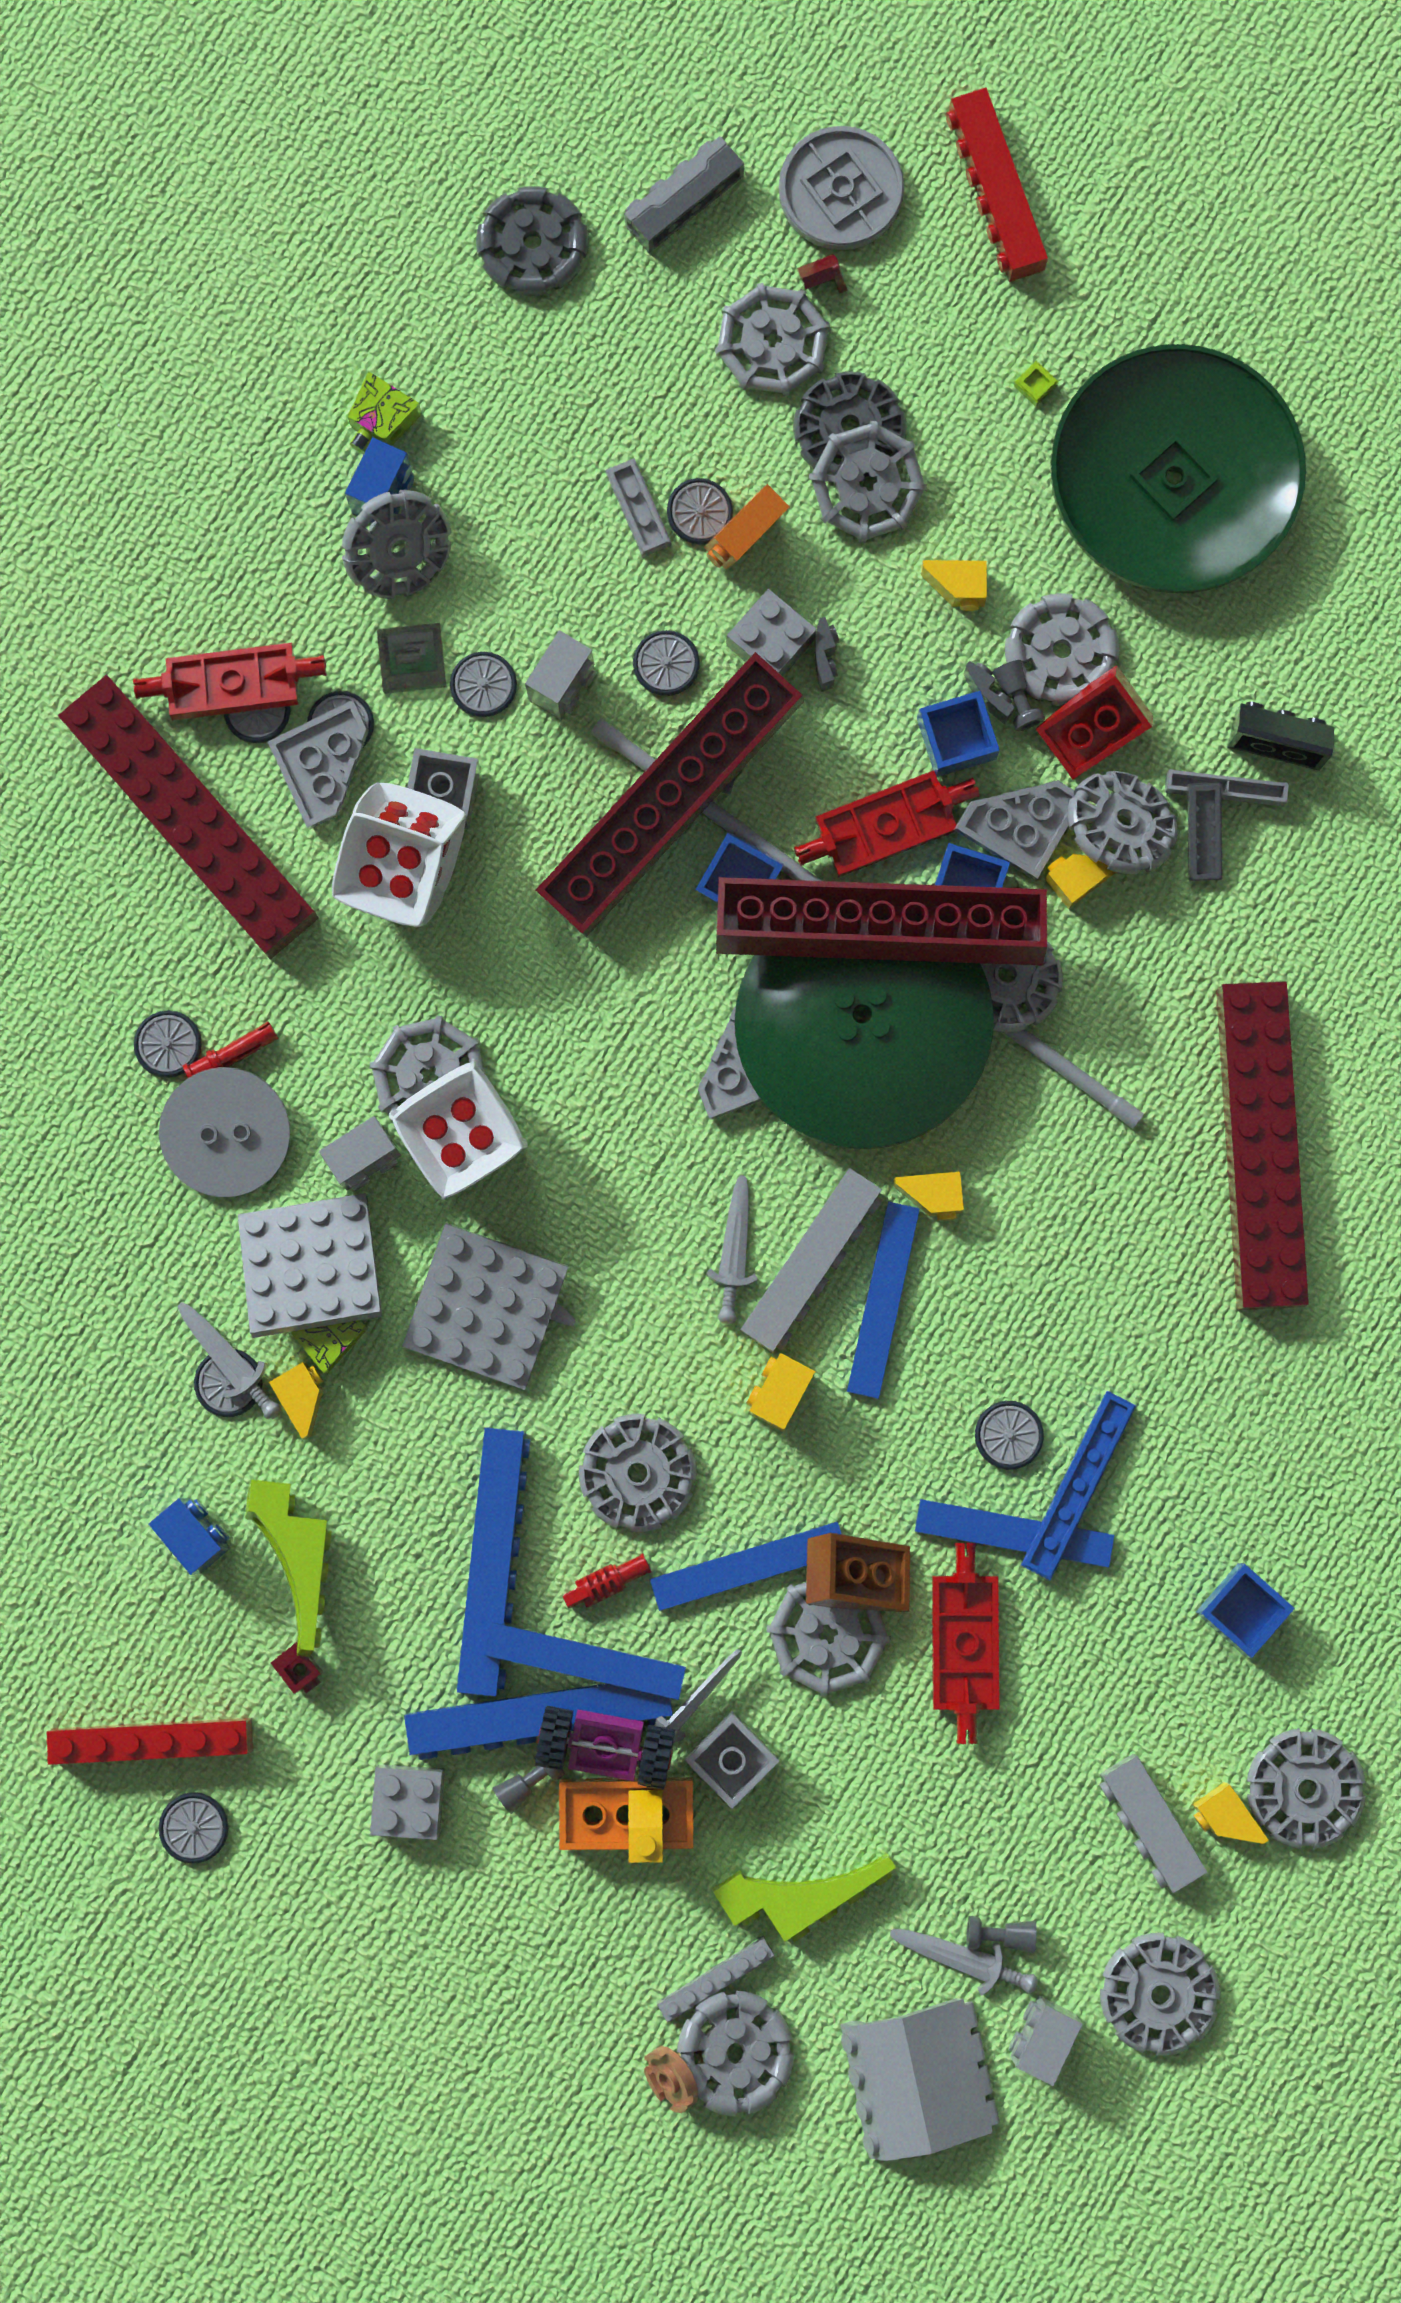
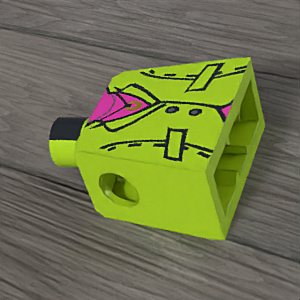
M368 372L348 415L350 426L357 431L349 443L350 446L363 455L372 437L392 446L421 416L422 412L419 402L371 372Z
M357 1320L297 1330L291 1333L323 1373L328 1374L369 1327Z

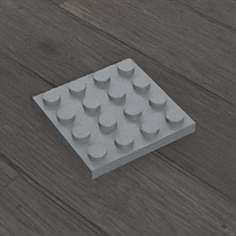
M366 1193L238 1214L249 1328L252 1338L382 1316Z
M445 1223L402 1347L525 1390L569 1266Z

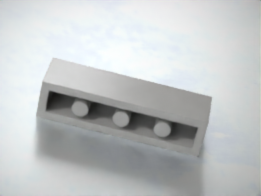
M1131 1754L1100 1773L1104 1781L1099 1784L1101 1790L1109 1802L1115 1799L1121 1809L1120 1812L1116 1813L1119 1820L1127 1831L1131 1828L1139 1839L1134 1844L1144 1860L1147 1858L1151 1859L1156 1868L1151 1872L1161 1889L1167 1886L1172 1893H1175L1208 1873L1137 1755Z

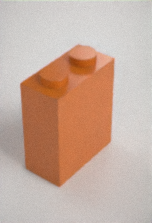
M766 484L704 547L708 551L706 556L716 567L720 568L723 566L727 570L747 552L790 506Z

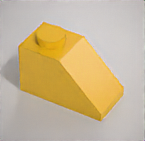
M923 560L921 576L952 607H960L963 611H975L979 607H984L987 599V561Z
M1072 854L1066 860L1061 856L1047 867L1050 872L1047 874L1045 881L1065 906L1070 909L1116 872L1108 870V865L1100 861L1095 863L1087 855Z
M960 1172L895 1177L893 1180L894 1187L928 1216L937 1215V1221L957 1219L956 1214L964 1211Z
M304 1362L273 1379L269 1384L300 1437L307 1439L312 1436L323 1394L319 1384L324 1381L314 1365L309 1367Z
M1223 1782L1192 1804L1197 1810V1813L1193 1816L1204 1832L1210 1829L1217 1836L1260 1844L1269 1841L1231 1785Z
M629 1790V1863L663 1862L662 1790Z

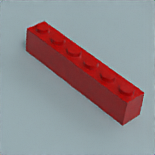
M987 87L951 98L949 111L946 112L947 124L951 131L955 130L958 140H956L959 157L961 159L965 158L967 162V179L970 187H975L979 196L976 198L977 207L980 215H985L989 225L986 227L990 243H996L999 252L997 254V263L1002 273L1006 272L1009 282L1045 271L1048 257Z
M252 1718L54 1728L47 1731L48 1765L249 1754L253 1751Z

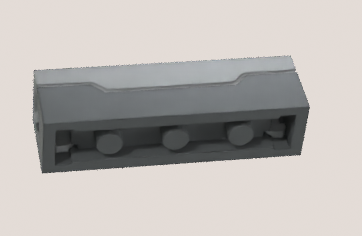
M721 136L713 142H705L698 149L696 156L689 161L684 160L679 163L674 169L673 174L665 181L663 179L657 181L651 187L649 194L642 200L636 199L629 204L625 210L626 213H624L625 227L631 234L633 233V236L644 249L651 253L743 178L744 162Z

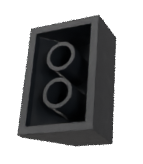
M1246 702V704L1241 703L1235 712L1227 748L1318 771L1331 758L1334 748V727L1326 725V721L1319 718H1308V720L1297 718L1295 713L1287 710H1277V712L1266 710L1264 705L1256 702Z

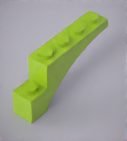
M251 1479L248 1487L245 1519L252 1520L272 1546L283 1567L296 1611L298 1632L297 1656L310 1657L314 1647L319 1648L321 1642L322 1628H317L316 1624L317 1615H323L325 1595L319 1594L321 1582L326 1583L328 1563H323L324 1550L329 1551L331 1531L326 1530L327 1520L288 1516V1514H293L295 1507V1495L290 1494L291 1484Z
M888 1853L872 1862L847 1873L801 1882L758 1879L745 1876L739 1870L715 1886L713 1893L734 1926L741 1922L743 1926L750 1924L760 1916L758 1911L763 1908L784 1942L790 1938L795 1942L810 1932L808 1926L817 1920L824 1923L838 1913L836 1908L847 1901L851 1905L861 1899L866 1894L864 1889L874 1882L876 1886H880L892 1878L893 1873L891 1871L896 1866Z

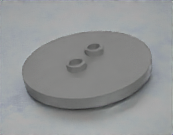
M827 127L804 137L789 152L780 173L779 199L787 221L807 241L827 249H855L877 240L894 223L903 200V173L893 151L877 136L855 127Z
M219 1067L204 1070L189 1077L174 1090L161 1114L159 1140L168 1166L183 1183L206 1195L233 1197L256 1190L274 1176L288 1151L290 1122L283 1101L266 1081L242 1069Z

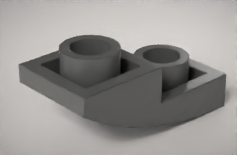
M826 617L819 619L815 641V667L821 692L832 689L834 687V677L838 676L833 659H827V657L835 655V644L839 643V638L834 625L828 626Z
M969 661L965 667L964 676L972 692L981 690L986 709L995 718L1006 724L1015 708L1011 704L1012 700L1000 691L995 693L991 691L996 678L992 676L993 672L981 663L975 665Z

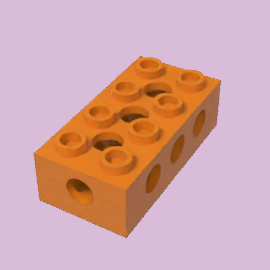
M693 1777L667 1778L665 1789L662 1790L663 1806L669 1810L670 1815L663 1821V1849H693ZM619 1778L560 1779L559 1850L629 1849L628 1822L619 1818L617 1810L621 1806L629 1805V1790L661 1789L638 1785V1778H634V1781ZM594 1805L599 1807L603 1813L602 1819L597 1822L589 1821L584 1814V1810L588 1806Z

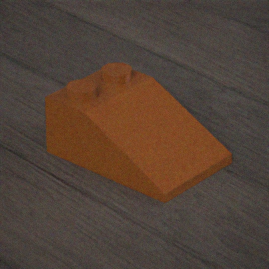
M836 1533L807 1538L806 1604L840 1609L909 1612L910 1546Z

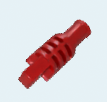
M642 1553L640 1556L619 1566L610 1564L576 1580L577 1588L562 1595L568 1608L582 1602L588 1608L624 1591V1588H626L625 1584L652 1571Z

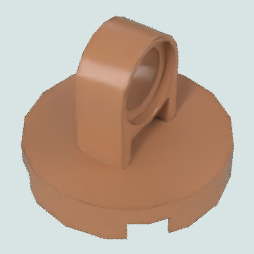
M659 2046L645 2056L644 2060L649 2062V2066L644 2068L645 2076L649 2086L660 2101L666 2098L673 2104L669 2109L677 2113H683L697 2103L698 2088L691 2070L681 2058L680 2053L677 2054L668 2047ZM703 2050L694 2051V2056L698 2059L699 2064L704 2063Z

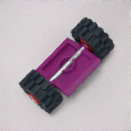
M546 1706L538 1737L535 1766L562 1771L567 1748H571L568 1769L634 1781L637 1761H641L638 1785L661 1790L665 1789L667 1774L672 1760L675 1729L648 1725L644 1750L642 1751L643 1747L640 1746L643 1721L578 1709L572 1734L570 1730L573 1710Z

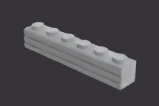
M1169 769L1166 774L1165 793L1188 796L1187 784L1220 782L1222 800L1283 807L1287 803L1289 783L1286 782L1281 783Z
M762 1936L675 1992L657 2001V2006L667 2023L775 1957L774 1952L765 1937Z

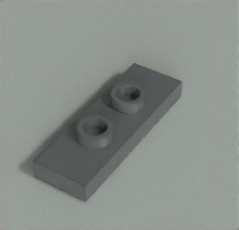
M1221 783L1187 784L1188 880H1222Z

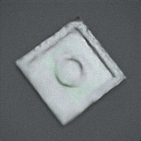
M440 623L377 629L384 694L447 687Z

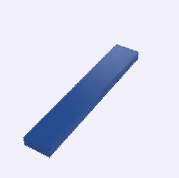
M889 1201L887 1203L847 1392L879 1399L920 1208Z
M1109 1391L1105 1392L1024 1556L1021 1567L1051 1581L1136 1405Z
M920 1499L914 1532L1027 1552L1042 1521ZM1076 1528L1061 1559L1109 1567L1114 1535Z
M834 1522L651 1578L650 1582L659 1611L807 1566V1538L828 1533L842 1535L839 1524Z
M494 1622L491 1623L484 1653L485 1656L677 1700H679L686 1666Z

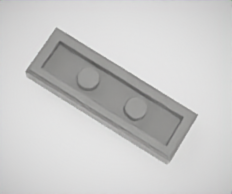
M633 458L605 470L642 558L670 547L671 540L635 459Z

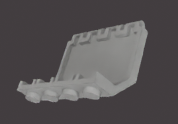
M955 1998L896 2018L872 2022L849 2021L840 2024L842 2030L841 2042L847 2053L850 2067L848 2071L849 2079L854 2086L857 2099L856 2112L861 2119L864 2131L863 2144L870 2159L890 2161L933 2154L993 2133L992 2126L1000 2123L995 2099H985L986 2095L993 2093L988 2066H978L977 2063L985 2060L986 2057L980 2032L971 2033L970 2031L971 2028L978 2026L973 2002L964 2003L963 1999Z

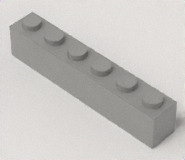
M851 1168L848 1169L740 1329V1332L771 1353H773L776 1347L781 1351L793 1335L788 1332V1329L794 1320L801 1323L811 1308L806 1305V1302L812 1293L816 1296L820 1295L829 1281L824 1278L830 1267L837 1269L847 1253L842 1251L847 1241L850 1240L854 1243L865 1228L860 1222L866 1213L873 1216L883 1201L878 1197L882 1190Z

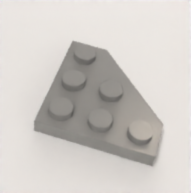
M354 700L268 741L308 829H312L339 815L369 732Z
M1057 780L1043 785L975 800L969 803L954 830L996 857L1009 861V865L1036 880L1068 827L1067 809L1069 800L1075 797L1074 790Z
M736 1006L731 1013L726 1029L717 1044L708 1069L698 1087L709 1120L761 1101L747 1078L737 1050L735 1037Z

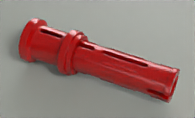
M267 1021L217 1051L214 1049L212 1051L208 1050L203 1058L190 1065L185 1063L182 1067L188 1078L204 1070L230 1067L279 1038L270 1022Z

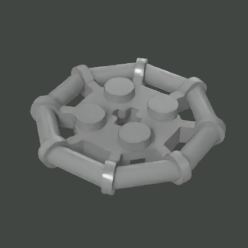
M759 283L755 289L730 306L723 308L721 311L723 319L719 342L715 348V353L717 357L722 358L739 381L740 388L744 390L751 388L782 393L783 396H787L795 387L814 374L823 371L825 368L823 360L828 332L831 331L830 323L825 322L807 298L806 291L802 289L795 291L764 286L763 283ZM767 299L792 304L788 310L772 308L768 306ZM760 301L761 310L755 311L748 319L740 315ZM799 308L813 325L812 327L804 328L801 325L799 318L795 316ZM735 323L743 328L741 342L731 344ZM776 334L777 338L781 339L782 342H777L775 347H770L769 341L764 339L766 336ZM815 337L812 356L809 357L803 353L804 342L806 338ZM742 353L744 357L748 358L751 365L748 371L744 369L735 354ZM798 362L804 365L786 378L785 371L788 370L789 366L795 365ZM758 371L777 374L778 380L755 375Z
M870 421L867 425L836 435L832 433L828 436L829 441L814 471L809 473V480H812L822 514L820 519L824 523L828 522L858 538L859 542L863 543L867 539L907 528V521L921 494L927 489V484H924L914 450L916 446L912 440L909 442L881 427L877 421ZM868 438L866 449L849 453L844 446ZM878 439L898 451L890 457L875 449V441ZM838 451L843 457L842 464L835 475H826ZM904 457L911 482H901L896 462ZM868 472L870 477H875L876 483L872 484L873 489L871 491L859 485V481L864 479L863 474ZM825 481L834 482L839 502L832 506ZM900 488L910 489L897 513L892 504ZM843 507L851 509L860 515V523L857 524L838 514V512ZM885 510L891 517L868 526L869 515Z
M437 1015L434 1019L400 1027L398 1025L392 1028L394 1031L374 1062H370L369 1069H372L380 1103L378 1109L381 1113L386 1112L388 1114L391 1110L397 1109L399 1107L397 1103L404 1098L409 1099L434 1082L432 1080L427 1084L423 1082L424 1076L421 1073L424 1069L436 1068L435 1075L439 1079L460 1067V1059L468 1054L469 1062L475 1059L476 1065L485 1074L479 1048L481 1044L477 1037L472 1038L443 1020V1016ZM433 1032L431 1042L412 1046L407 1039L408 1037ZM441 1034L458 1043L462 1048L454 1053L441 1045ZM402 1042L407 1051L397 1066L388 1065L389 1060ZM386 1072L396 1074L400 1092L392 1097Z
M806 1582L795 1586L789 1585L786 1588L788 1591L772 1623L767 1625V1632L770 1633L780 1664V1674L783 1677L788 1676L819 1692L822 1697H827V1694L863 1682L867 1684L871 1681L869 1677L886 1644L890 1643L891 1637L887 1635L880 1611L866 1610L873 1634H863L857 1616L862 1610L808 1605L802 1598L806 1596ZM798 1602L804 1609L795 1627H784ZM828 1624L831 1629H837L838 1635L834 1636V1642L828 1644L826 1639L821 1640L819 1638V1634L824 1631L823 1626ZM784 1634H794L800 1654L793 1660L791 1659ZM862 1641H872L861 1666H859L853 1659ZM805 1659L821 1667V1679L799 1668L797 1665ZM849 1663L855 1670L854 1672L828 1680L829 1669Z

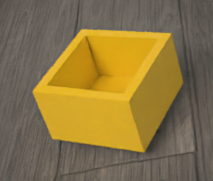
M782 1353L779 1354L777 1359L771 1356L761 1374L767 1379L762 1388L755 1385L746 1402L747 1405L751 1406L749 1414L783 1432L815 1371Z

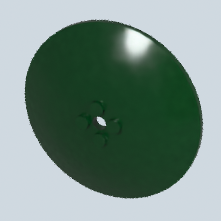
M1165 344L1136 350L1115 359L1093 374L1079 388L1066 407L1055 433L1050 462L1051 484L1055 503L1066 529L1082 551L1097 565L1113 576L1140 588L1166 593H1194L1218 588L1240 579L1261 565L1278 548L1288 534L1301 506L1305 489L1306 457L1303 440L1290 408L1278 391L1260 373L1231 355L1214 349L1186 344ZM1171 470L1178 471L1182 476V482L1171 484L1167 481L1165 474Z
M754 955L740 984L735 1009L737 1050L747 1078L758 1097L773 1114L795 1131L821 1143L849 1149H879L902 1144L928 1133L952 1116L972 1093L983 1074L990 1054L994 1029L991 991L980 963ZM866 1007L872 1012V1017L867 1023L861 1024L854 1020L853 1014L858 1008Z

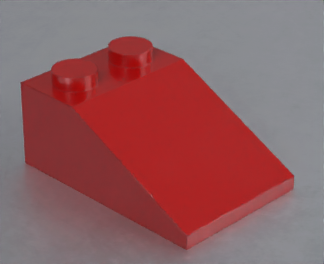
M1116 665L1082 689L1036 727V730L1070 777L1075 779L1150 729L1153 725V714Z

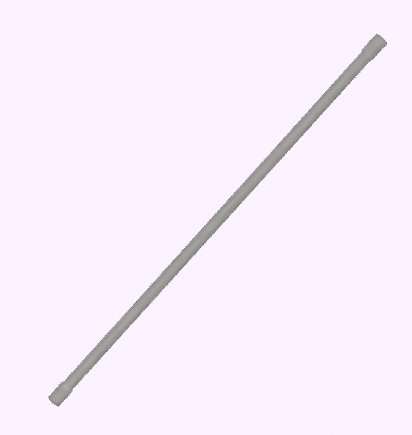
M602 718L591 731L594 737L612 750L618 751L644 771L656 760ZM712 801L702 812L727 832L784 863L781 871L793 880L822 881ZM993 1006V1013L998 1015L1000 1010ZM1028 1030L1010 1033L1003 1032L1106 1107L1111 1114L1133 1129L1143 1117V1112L1124 1098L1115 1095Z

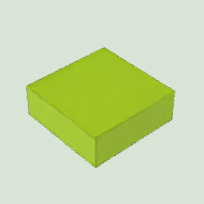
M1036 360L1014 382L1013 386L1036 407L1058 386L1059 381Z

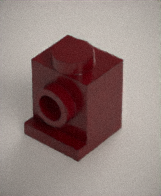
M297 1642L270 1662L293 1694L302 1690L306 1695L321 1683L318 1676L323 1673L322 1669L312 1656H297ZM298 1663L306 1666V1673L303 1676L295 1672V1667Z

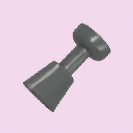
M1014 660L996 668L993 671V676L1008 697L1013 698L1019 715L1013 721L1015 730L1023 731L1043 722L1045 716L1042 710L1037 708L1031 709L1024 691L1027 689L1021 660Z
M537 1766L524 1777L518 1774L494 1786L493 1791L506 1810L512 1814L532 1793V1786L547 1775L554 1780H558L565 1775L563 1769L560 1771Z
M968 1916L967 1949H978L981 1946L982 1940L1004 1942L1005 1947L1034 1954L1036 1948V1920L1006 1923L1004 1928L982 1927V1921L977 1916Z

